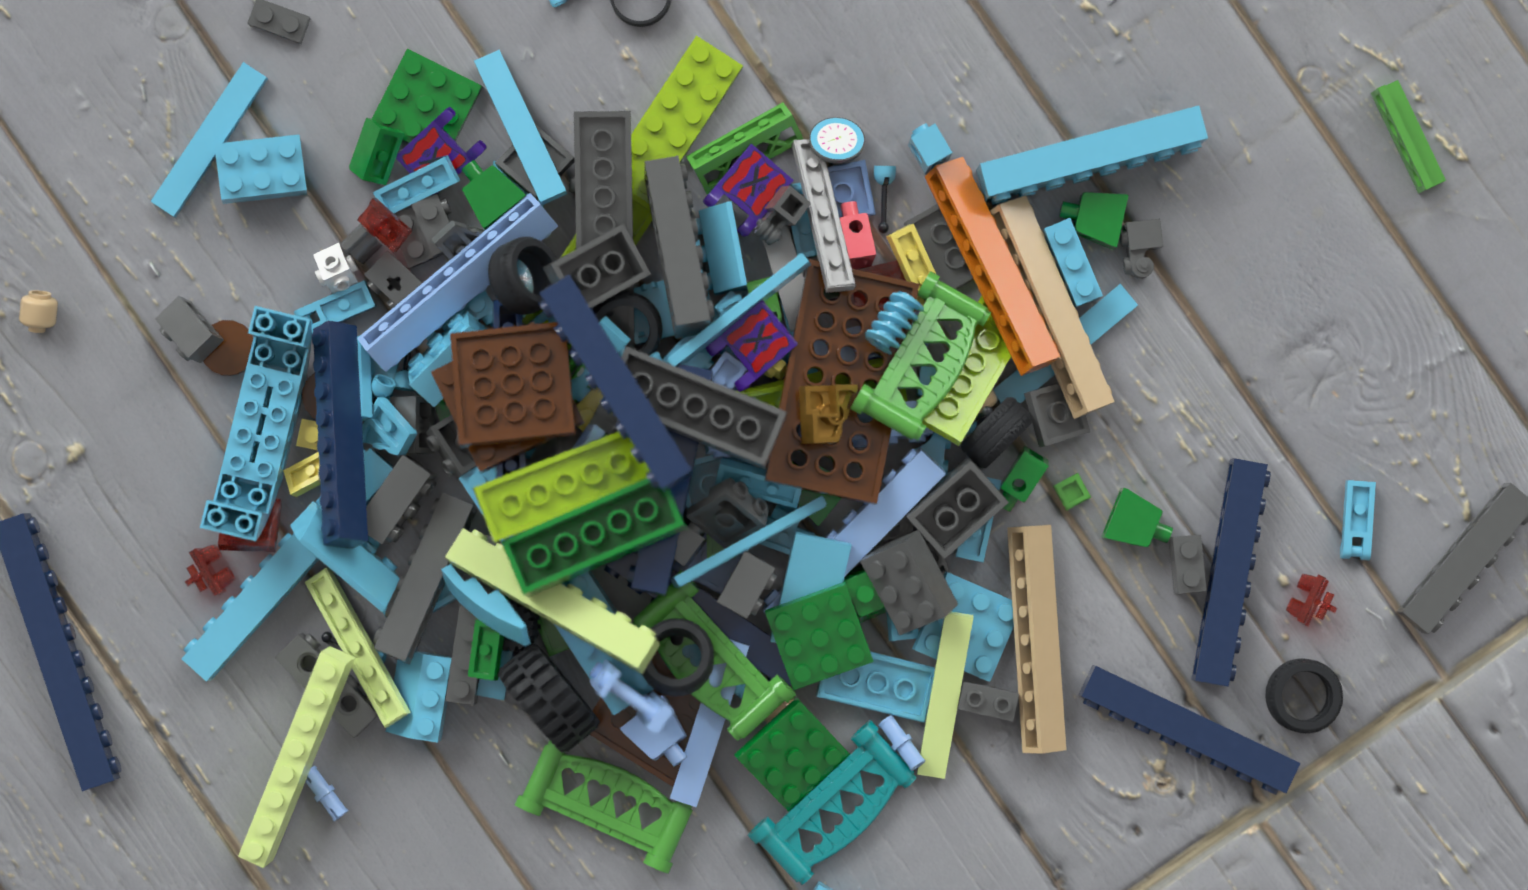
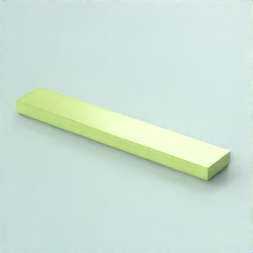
M329 567L324 568L305 581L308 590L342 651L356 657L352 669L385 728L390 727L410 714L409 708L378 652L374 649L373 643L332 569Z
M950 612L944 617L920 755L926 761L917 768V775L945 779L973 615Z

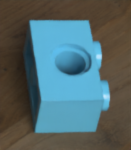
M925 123L912 131L913 134L908 146L925 174L936 165L945 163L950 159L953 152L936 124L929 127Z

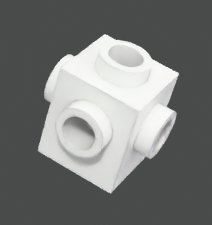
M339 243L314 254L319 270L315 271L318 281L322 287L327 285L332 294L344 291L351 285L358 283L354 273L358 270L357 265L351 255H346Z

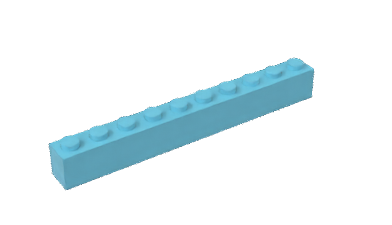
M369 448L368 451L363 449L366 506L394 468L393 465L372 448ZM319 497V498L317 499V501H316V503H317L319 506H320V497ZM290 533L286 534L278 543L280 549L275 555L269 554L259 564L261 568L259 573L255 577L250 575L241 584L242 592L236 598L231 596L223 604L221 609L224 612L217 619L212 617L202 628L205 633L199 640L196 638L192 639L184 648L186 654L182 657V660L206 682L212 680L320 560L297 540L294 533L292 535Z

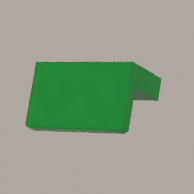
M366 118L349 165V170L364 181L387 185L404 133L398 129L381 126L373 119Z
M475 620L468 677L497 681L499 678L498 673L504 636L480 620Z

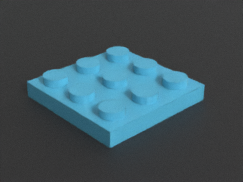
M945 571L944 578L958 602V605L951 612L973 615L964 671L990 682L1014 627L1012 600ZM944 618L922 626L912 649L937 659Z

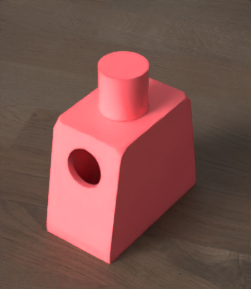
M856 201L845 202L840 205L842 212L840 222L851 268L856 270L869 268L873 264L876 251L867 213L859 214Z

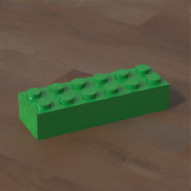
M645 478L504 539L501 543L523 595L529 598L686 530L687 527L671 489L665 492L662 491L660 486L654 489L649 479Z

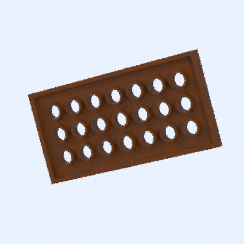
M809 259L812 265L806 269L793 338L798 345L789 354L779 409L787 412V418L769 458L764 481L876 505L892 428L874 418L869 423H863L858 419L857 413L850 408L865 381L870 380L878 385L898 350L897 348L889 347L892 354H887L873 346L865 337L867 330H873L871 327L872 322L878 320L877 315L881 311L878 305L881 299L890 300V295L898 291L907 293L917 300L919 284L852 269L856 285L854 290L838 291V299L829 301L823 293L825 285L819 261ZM853 293H861L865 296L866 303L863 307L853 305L851 301ZM819 315H830L833 319L832 327H821L818 323ZM908 319L907 321L912 326V320ZM848 320H856L860 324L861 329L858 334H850L846 330V322ZM904 328L901 329V331L905 335H907L909 330ZM895 338L899 345H901L904 339ZM816 341L824 342L828 348L827 354L823 356L815 354L813 343ZM850 347L853 349L855 359L851 362L844 361L840 355L842 348ZM869 354H879L883 360L882 366L879 368L870 366L868 363ZM811 368L818 369L822 373L821 382L812 383L807 377L808 370ZM839 374L846 375L849 378L850 385L857 384L858 390L857 393L851 395L847 406L850 412L842 424V434L839 442L834 445L828 443L802 444V439L796 432L797 425L801 423L799 387L836 385L835 377ZM860 435L865 438L867 442L865 450L859 451L852 446V438L854 436ZM801 451L805 455L806 462L803 466H796L791 462L792 452ZM828 457L833 461L834 467L831 472H823L819 468L820 458ZM856 463L860 466L861 475L859 478L848 476L846 472L848 464Z

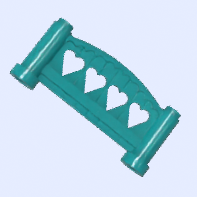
M872 720L862 725L851 737L857 748L781 820L775 824L767 816L747 835L755 844L760 843L793 880L801 885L805 884L813 876L814 873L811 871L813 865L820 863L845 848L871 825L898 786H902L905 789L917 778L914 775V771L909 769L907 763L897 752H894L891 746L877 732L879 728ZM860 770L883 776V785L876 787L875 792L871 795L864 793ZM840 790L862 795L863 803L860 806H855L853 813L846 814L843 811ZM819 809L841 814L843 816L842 823L834 825V830L831 833H825L822 830ZM798 828L820 833L822 835L821 843L814 844L811 852H804L801 847Z

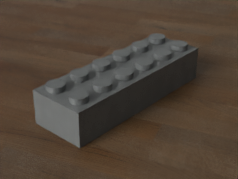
M679 156L645 161L644 180L674 336L676 339L697 335L713 323L714 309L712 300H706L709 283L706 272L701 273V269H703L702 262H704L702 247L695 244L698 242V227L696 218H690L693 201L691 192H685V189H687L686 181H688L685 164L680 165Z
M625 347L621 357L667 430L765 470L787 418V412L637 350Z

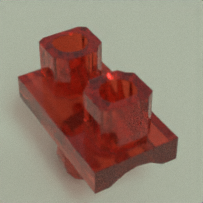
M377 198L371 199L367 209L357 219L373 237L379 239L392 252H397L412 232L403 221Z
M216 544L204 548H195L189 552L200 572L198 573L194 564L186 568L191 578L185 581L187 587L196 584L199 591L202 592L207 589L203 581L205 579L213 595L220 596L226 592L225 588L236 580L229 567H225L217 573L212 567V563L223 557Z
M1302 574L1297 588L1309 593L1306 602L1304 603L1292 597L1286 608V611L1297 618L1299 623L1309 627L1317 607H1319V610L1315 617L1321 620L1324 619L1327 611L1335 614L1337 610L1336 607L1330 605L1334 594L1326 592L1323 601H1321L1329 583L1326 577L1319 574L1317 577Z

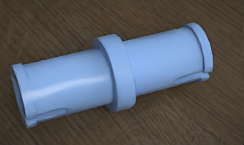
M891 715L879 723L878 726L893 744L891 748L894 752L898 751L909 766V769L913 771L926 760L911 742L913 738L910 734L906 735L894 719L895 717Z
M313 766L310 769L306 783L316 795L314 797L316 802H321L333 818L332 820L336 821L349 810L334 793L335 788L333 785L329 786L317 770V767Z

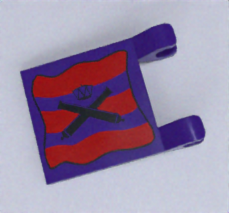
M448 107L397 154L396 159L411 174L448 155L459 175L462 172V168L480 156L487 149V146L483 141L479 140L465 152L443 129L456 116V112L451 107Z
M751 143L703 199V203L707 207H712L723 194L748 215L737 229V232L742 237H746L755 228L756 222L762 219L768 212L764 208L781 186H789L794 180Z
M761 300L721 336L706 347V351L710 356H714L727 346L730 347L748 370L746 374L734 383L737 390L741 392L749 388L759 377L795 348L798 343L767 304Z

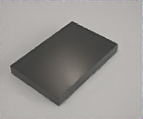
M938 204L903 223L904 226L914 224L936 274L940 276V281L957 290L974 280Z

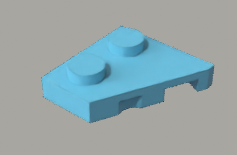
M386 397L376 399L372 407V418L364 421L362 425L363 443L371 444L373 448L379 450H387L388 453L397 456L406 455L418 434Z

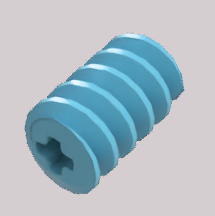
M901 291L890 295L891 302L884 304L885 311H880L877 315L878 320L873 321L871 324L873 330H867L865 333L866 339L873 346L890 355L892 352L889 350V347L897 349L900 347L895 338H906L901 329H912L907 320H918V316L913 312L914 309L921 312L924 310V307L915 298Z

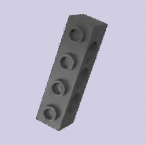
M300 633L274 658L306 689L313 671L305 668L304 660L308 655L315 657L317 660L321 652L318 647L321 644L310 633L307 635ZM349 674L332 717L355 738L378 715L367 695L365 696L358 689L360 686L359 682ZM347 695L353 696L356 699L357 706L354 711L347 710L343 705V700Z

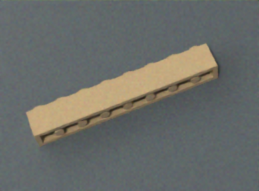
M1027 196L999 204L990 210V213L996 219L997 227L1008 244L1009 252L1021 271L1024 283L1032 293L1033 301L1040 315L1045 320L1046 328L1052 340L1057 345L1060 357L1051 363V366L1073 418H1079L1115 402L1112 397L1111 388L1106 383L1100 363L1094 355L1089 337L1082 327L1078 311L1073 306L1067 286L1061 278L1056 260L1049 250L1044 232L1040 229L1032 205L1029 203Z
M1051 525L1008 527L1022 753L1042 754L1066 750V734Z

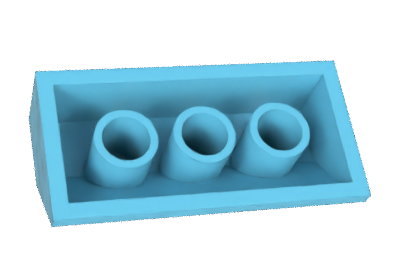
M313 501L290 525L297 540L383 612L400 580L395 571L398 567L386 556L383 559L375 554L377 549L369 541L353 549L323 545V534L321 532L322 508Z

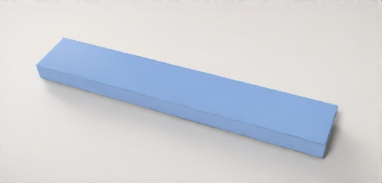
M731 640L746 656L749 645ZM726 663L713 666L709 677L710 684L713 687L721 685ZM736 685L724 687L721 690V696L724 699H729V705L731 704ZM702 703L700 704L685 750L687 757L681 762L670 799L694 807L698 805L725 722V718L719 716Z

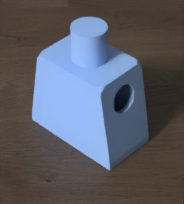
M662 695L661 697L672 708L666 696ZM674 711L657 735L647 729L637 715L620 728L652 760L656 761L665 755L673 767H675L687 757L678 745L687 735Z

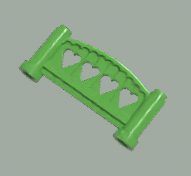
M932 271L929 272L917 294L918 297L926 301L923 305L924 310L919 312L918 320L912 324V329L908 331L906 338L901 343L875 390L864 384L850 408L858 414L864 412L907 438L917 441L926 428V425L922 424L923 419L946 397L961 374L972 346L976 326L979 324L983 327L991 314L987 310L988 307L940 281V276ZM938 321H959L962 329L956 331V339H948ZM924 343H945L949 347V352L943 354L944 360L942 362H935ZM911 366H932L935 368L936 374L930 377L931 383L929 385H923ZM898 389H920L923 397L917 399L918 405L916 408H909Z
M680 570V571H679L677 574H675L673 577L679 575V574L682 573L683 571ZM693 581L679 588H675L673 583L668 586L667 596L658 595L633 618L634 621L631 624L637 628L643 625L650 629L663 620L682 618L698 624L705 630L713 645L714 665L726 663L722 683L719 687H713L710 684L709 678L700 689L691 694L703 705L730 722L727 730L737 741L741 738L744 739L784 701L790 702L796 696V693L778 674L768 681L692 599L700 591ZM668 637L659 642L660 646L657 651L676 679L688 677L697 670L699 666L692 665L690 658L685 657L682 653L684 646L695 644L692 640L684 637L681 645H674L671 637ZM746 684L741 705L738 708L731 707L729 699H724L721 696V690L724 687Z
M550 741L548 745L545 744L523 795H518L514 804L518 808L537 816L541 815L544 806L642 849L647 852L643 863L669 874L673 865L670 862L693 811L691 805L679 801H670L651 784L625 769L600 760L561 753ZM565 768H570L574 774H583L585 781L582 785L565 795L562 771ZM594 779L600 785H608L610 787V794L590 807L588 782ZM617 791H622L626 797L633 796L636 799V805L616 818L613 795ZM646 802L650 804L651 808L658 807L662 811V816L642 829L639 805Z

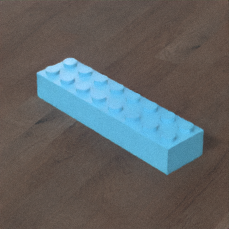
M1195 106L980 163L976 173L985 202L991 201L992 205H998L1008 202L1012 195L1018 194L1019 198L1023 196L1028 197L1036 194L1035 192L1039 188L1046 187V191L1061 188L1066 183L1065 181L1073 180V184L1090 180L1089 177H1092L1095 173H1100V177L1116 173V170H1119L1122 166H1127L1128 170L1141 167L1148 159L1153 158L1154 162H1160L1170 159L1178 151H1181V155L1194 153L1202 147V143L1208 139L1200 106Z

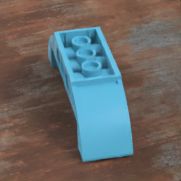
M258 306L254 307L248 334L253 335L254 338L214 499L206 500L200 528L253 541H256L262 533L275 503L279 487H281L284 475L283 470L286 467L302 402V390L307 380L312 340L311 319Z

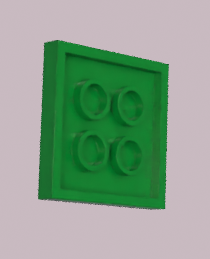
M407 48L372 119L381 126L402 131L404 133L403 141L410 143L446 108L451 107L456 112V116L443 129L456 142L483 86Z
M845 582L765 610L793 690L874 662Z
M796 697L734 755L789 812L844 761L850 753Z

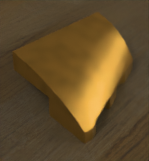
M857 384L799 387L802 444L839 442L842 434V424L850 412L847 406L851 395L857 393Z

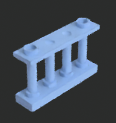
M606 658L603 663L598 661L589 673V676L592 677L589 682L596 692L604 698L608 691H611L638 710L636 715L647 729L657 735L674 710L654 691H651L649 695L646 693L642 695L620 680L618 677L621 673Z

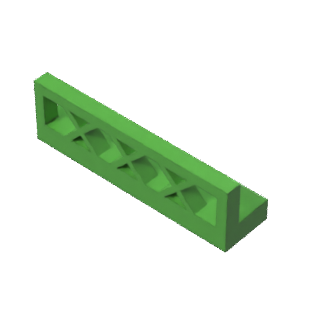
M1399 80L1374 90L1371 95L1418 194L1446 181Z
M782 102L687 155L686 158L706 194H708L731 168L730 163L732 159L741 156L751 143L755 147L762 142L769 143L767 150L763 154L771 159L791 148L794 140H804L793 115ZM789 127L792 128L795 135L786 140L778 139L782 131ZM712 170H719L718 178L707 183L704 175Z

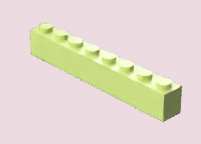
M462 529L445 556L451 565L475 577L494 590L498 589L501 594L643 674L660 646L655 638V632L643 625L640 628L630 624L632 620L618 611L615 615L606 610L608 607L606 604L594 597L591 601L582 596L583 592L571 584H568L567 587L559 584L529 598L526 597L520 589L503 545L497 543L496 546H493L486 542L488 538L475 529L472 533Z
M331 646L320 652L238 857L262 868L274 860L356 657Z

